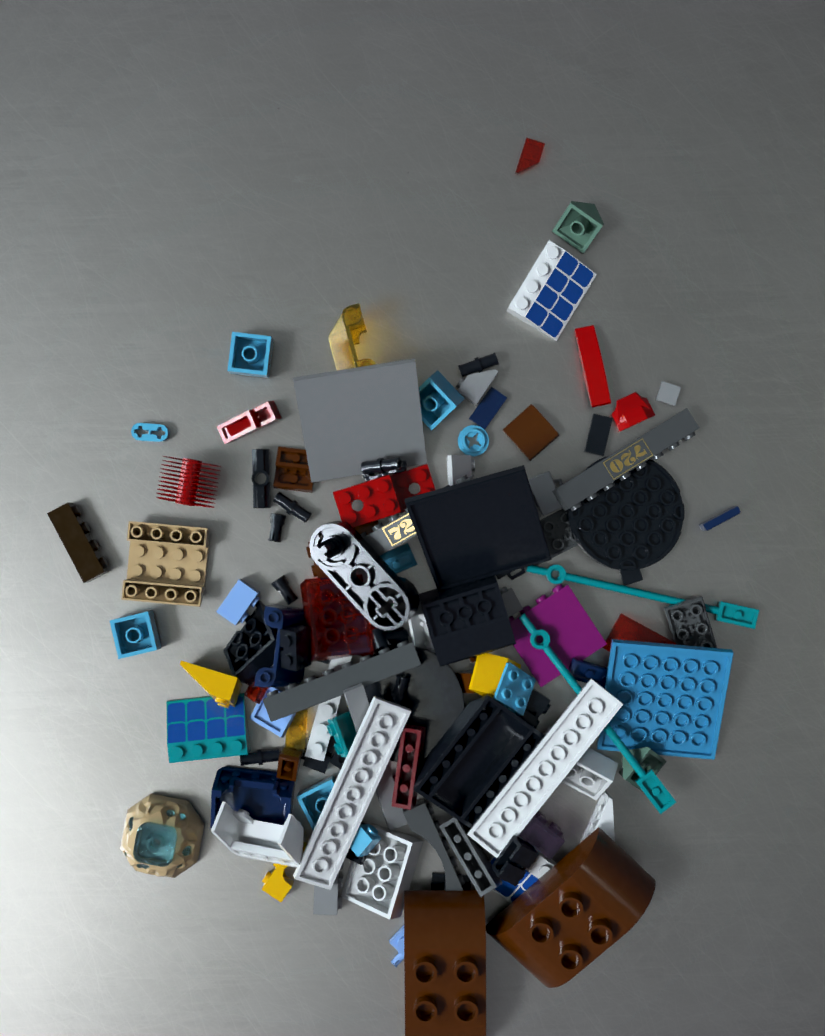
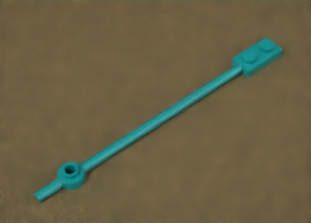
M553 564L548 568L531 565L527 566L526 572L546 576L547 580L553 584H560L566 580L668 604L686 601V599L566 573L565 569L557 564ZM555 570L559 572V576L556 578L552 576V572ZM719 601L718 607L705 604L706 611L716 614L715 620L752 629L756 627L759 614L757 609Z
M525 613L521 615L519 619L531 634V645L536 649H543L578 695L582 687L550 647L549 634L542 629H537ZM539 635L543 637L541 643L536 641V637ZM608 723L603 730L638 774L639 778L635 782L657 811L662 814L674 805L676 801L651 769L645 772Z

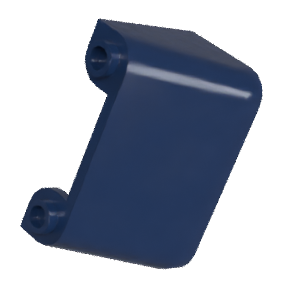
M277 604L265 606L264 621L269 627L278 628L273 668L263 667L259 669L255 676L254 686L285 687L293 683L298 685L303 681L305 668L298 671L281 668L280 650H283V647H280V629L292 624L311 626L312 618L307 609Z
M222 767L218 769L211 792L210 828L214 824L222 801L226 802L234 811L242 809L249 812V816L253 820L284 825L288 814H292L295 781L277 778V772L237 767Z

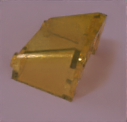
M359 303L348 306L343 310L328 335L337 371L376 364L371 359L358 360L354 345L360 344V335L367 332Z

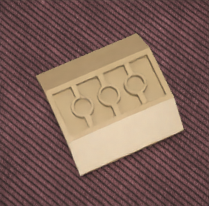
M129 521L127 541H130L127 579L123 580L121 600L201 607L206 587L209 555L208 528Z

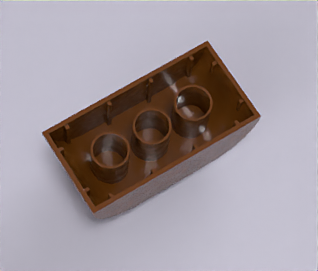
M598 827L486 925V932L544 986L548 988L559 987L570 981L633 928L651 902L656 881Z
M477 890L404 891L405 1036H486L484 895L480 897Z

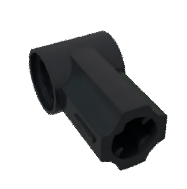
M404 627L388 631L376 628L368 632V636L374 652L379 653L378 651L397 646L398 643L408 640L409 633Z

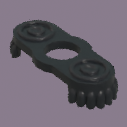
M406 460L402 461L401 470H392L378 475L374 473L362 475L367 482L386 475L404 472L407 470Z

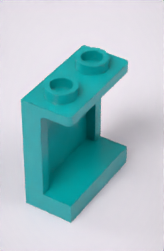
M350 711L328 719L329 725H327L329 734L334 736L336 742L334 747L337 754L345 758L357 734Z

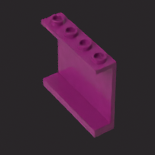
M561 583L552 589L553 593L548 596L545 594L535 600L537 603L531 607L529 605L523 607V610L519 611L520 614L515 618L513 616L508 617L516 644L513 646L540 687H543L561 675V673L543 649H536L531 645V634L519 619L524 613L537 629H542L549 634L550 647L567 669H569L572 658L584 660L607 645L567 584L562 585ZM541 635L536 637L537 643H541L543 641V637Z

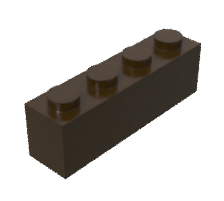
M68 502L47 513L83 583H88L109 572L107 569L109 566L104 556L101 557L98 551L100 547L95 539L92 540L89 534L91 530L88 524L82 521L80 517L82 513L76 504Z

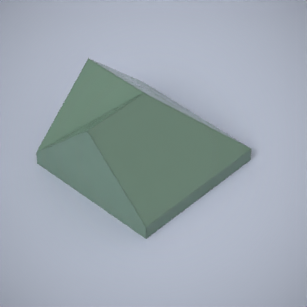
M571 201L552 232L584 254L604 223L595 204Z
M649 747L629 750L645 772L651 769L656 775L667 762ZM622 755L623 767L619 774L626 781L641 790L635 782L639 778L638 774Z

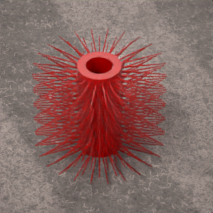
M167 457L171 459L182 460V463L166 461L170 463L180 464L181 467L165 464L161 465L181 469V471L164 468L160 469L180 473V475L171 473L162 474L179 477V479L169 477L160 478L175 480L179 482H160L178 485V487L167 485L159 486L176 489L177 491L165 489L157 490L176 493V495L157 493L160 495L173 498H156L173 501L175 503L182 505L215 508L209 505L195 502L198 501L202 503L204 502L215 504L214 502L196 499V497H200L204 499L216 500L214 498L197 495V493L213 496L215 494L201 492L197 490L200 489L207 491H216L204 487H198V485L216 487L213 485L199 483V481L218 483L214 481L200 479V477L218 479L214 477L200 475V473L220 475L216 473L201 471V468L214 471L216 470L202 467V464L216 467L221 466L202 463L203 461L194 459H180L174 457Z

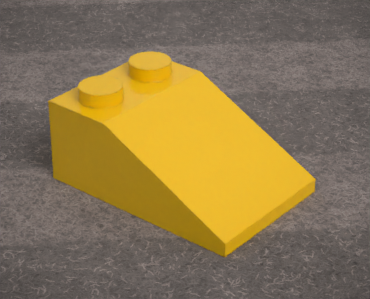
M180 662L182 668L218 703L217 705L224 708H229V706L235 707L242 688V683L237 677L188 662Z

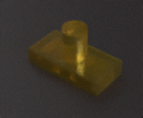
M308 709L296 713L286 732L285 748L305 749Z

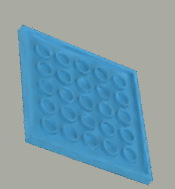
M612 639L605 689L620 700L623 706L609 724L629 750L649 747L658 755L715 760L733 659L732 649ZM603 730L598 736L597 750L619 751Z

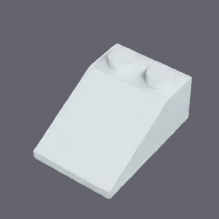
M604 791L599 797L581 842L598 827L615 842L613 799L607 791Z

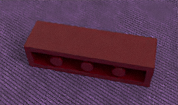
M406 724L401 733L392 807L411 810L416 805L417 792L413 790L422 763L426 727Z

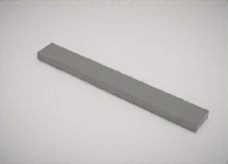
M362 683L343 690L356 733L370 706ZM387 764L377 786L376 794L389 831H392L408 823L403 814V808L391 806L395 782L389 764Z

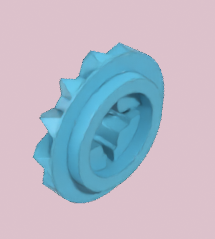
M467 426L458 436L459 449L465 455L479 456L486 451L489 445L488 434L480 426ZM476 434H478L476 441L479 442L481 446L474 444L473 446L468 448L470 441L468 440V438H466V436L473 438Z

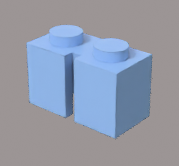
M239 579L216 612L234 625L239 624V622L243 624L249 615L247 613L249 607L252 606L254 608L260 600L258 597L260 592L244 580Z

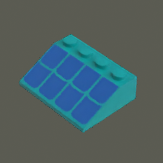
M239 693L235 707L229 706V708L217 705L218 703L211 696L166 702L169 763L248 755L251 751L245 693Z

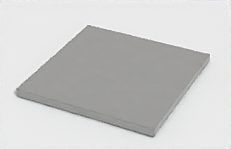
M415 358L293 378L311 483L363 474L361 463L377 461L378 458L391 459L400 457L401 461L406 460V467L427 464Z

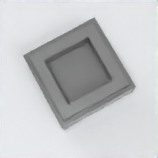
M662 381L656 401L675 406L681 387Z

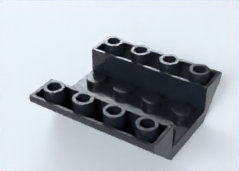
M495 576L440 591L433 589L419 594L430 638L440 667L516 644Z

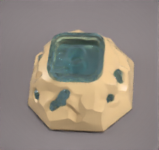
M149 794L127 810L120 849L135 871L158 877L175 878L197 863L204 822L189 801ZM155 839L159 840L161 844H156Z

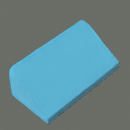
M408 543L380 555L396 574L418 565Z

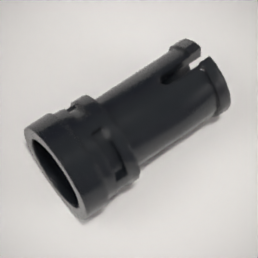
M271 513V528L268 541L281 542L282 527L285 524L286 515Z
M284 575L271 583L276 591L280 592L287 605L298 599L288 585L289 582Z

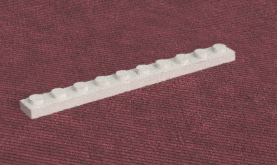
M358 568L356 572L358 579L362 582H367L368 575L366 571ZM343 613L342 620L344 621L346 633L343 637H338L337 640L346 639L348 655L332 658L328 670H341V665L351 662L352 655H350V646L347 638L358 636V634L347 636V625L344 618L362 615L361 613L344 616ZM341 696L318 705L305 757L324 761L331 737L327 729V725H329L328 719L337 715Z

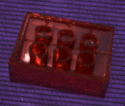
M358 574V579L363 582L362 574ZM329 577L305 579L300 584L305 625L311 626V662L374 652L370 622Z

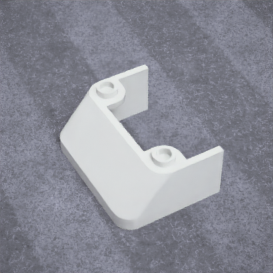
M222 801L211 832L232 853L241 857L296 868L300 865L303 855L304 828L301 822L292 814H288L284 825L253 820L249 816V812L242 809L234 811L226 802Z

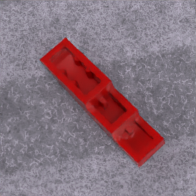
M594 325L576 328L574 333L579 348L578 353L591 407L611 404Z

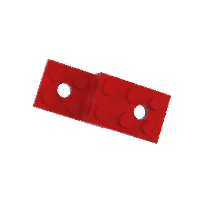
M428 464L404 472L386 475L335 491L333 495L341 521L348 523L354 528L393 516L397 513L406 512V498L434 491L435 487ZM412 483L419 484V493H410L409 486ZM355 500H361L363 502V509L355 511L352 508V503Z

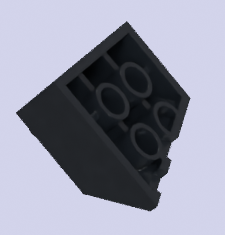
M260 600L255 605L257 608L252 615H248L246 618V623L241 631H236L223 650L232 675L249 686L255 681V676L259 669L273 665L278 628L269 627L265 623V605Z

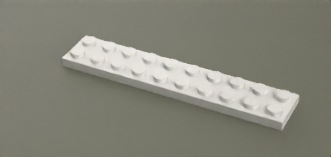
M591 678L468 831L467 835L497 858L512 836H518L623 706V703Z
M376 696L373 697L303 852L300 865L297 866L294 872V879L331 890L410 716L411 710L409 708Z

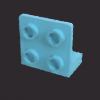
M506 663L494 694V699L516 715L523 716L536 679L512 663Z

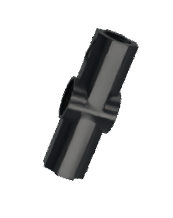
M252 449L253 474L251 479L253 482V508H271L269 449ZM261 473L266 475V481L263 484L257 482V476Z

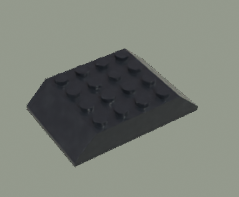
M484 695L469 702L421 763L413 790L469 828H472L545 735L490 695Z

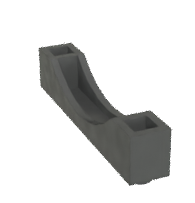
M425 798L416 801V805L411 810L403 809V814L410 830L427 840L438 853L445 870L444 890H465L463 885H466L463 875L458 874L456 871V867H458L454 856L450 857L448 850L450 846L446 838L442 839L440 834L442 832L439 827L440 823L438 820L434 821L432 816L434 810L431 803H427Z

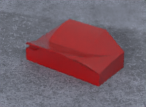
M637 392L617 400L615 411L611 414L618 432L655 416L648 399L640 396Z

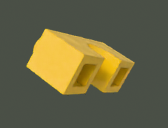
M303 840V852H304V850H305V848H306V846H307V843ZM274 863L273 866L275 868L272 873L268 871L262 880L264 883L262 890L279 902H282L293 886L294 881L285 873V868L288 866Z

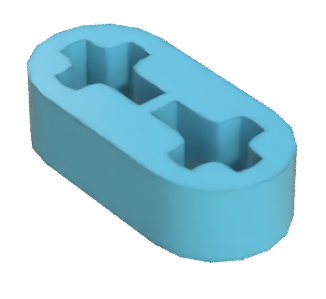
M137 423L132 427L131 434L133 438L139 441L165 442L170 436V431L161 424ZM140 427H142L143 430L149 431V434H142L140 437L139 434H136V430H140ZM162 428L165 435H162L161 439H159L158 435L152 434L153 431H159Z

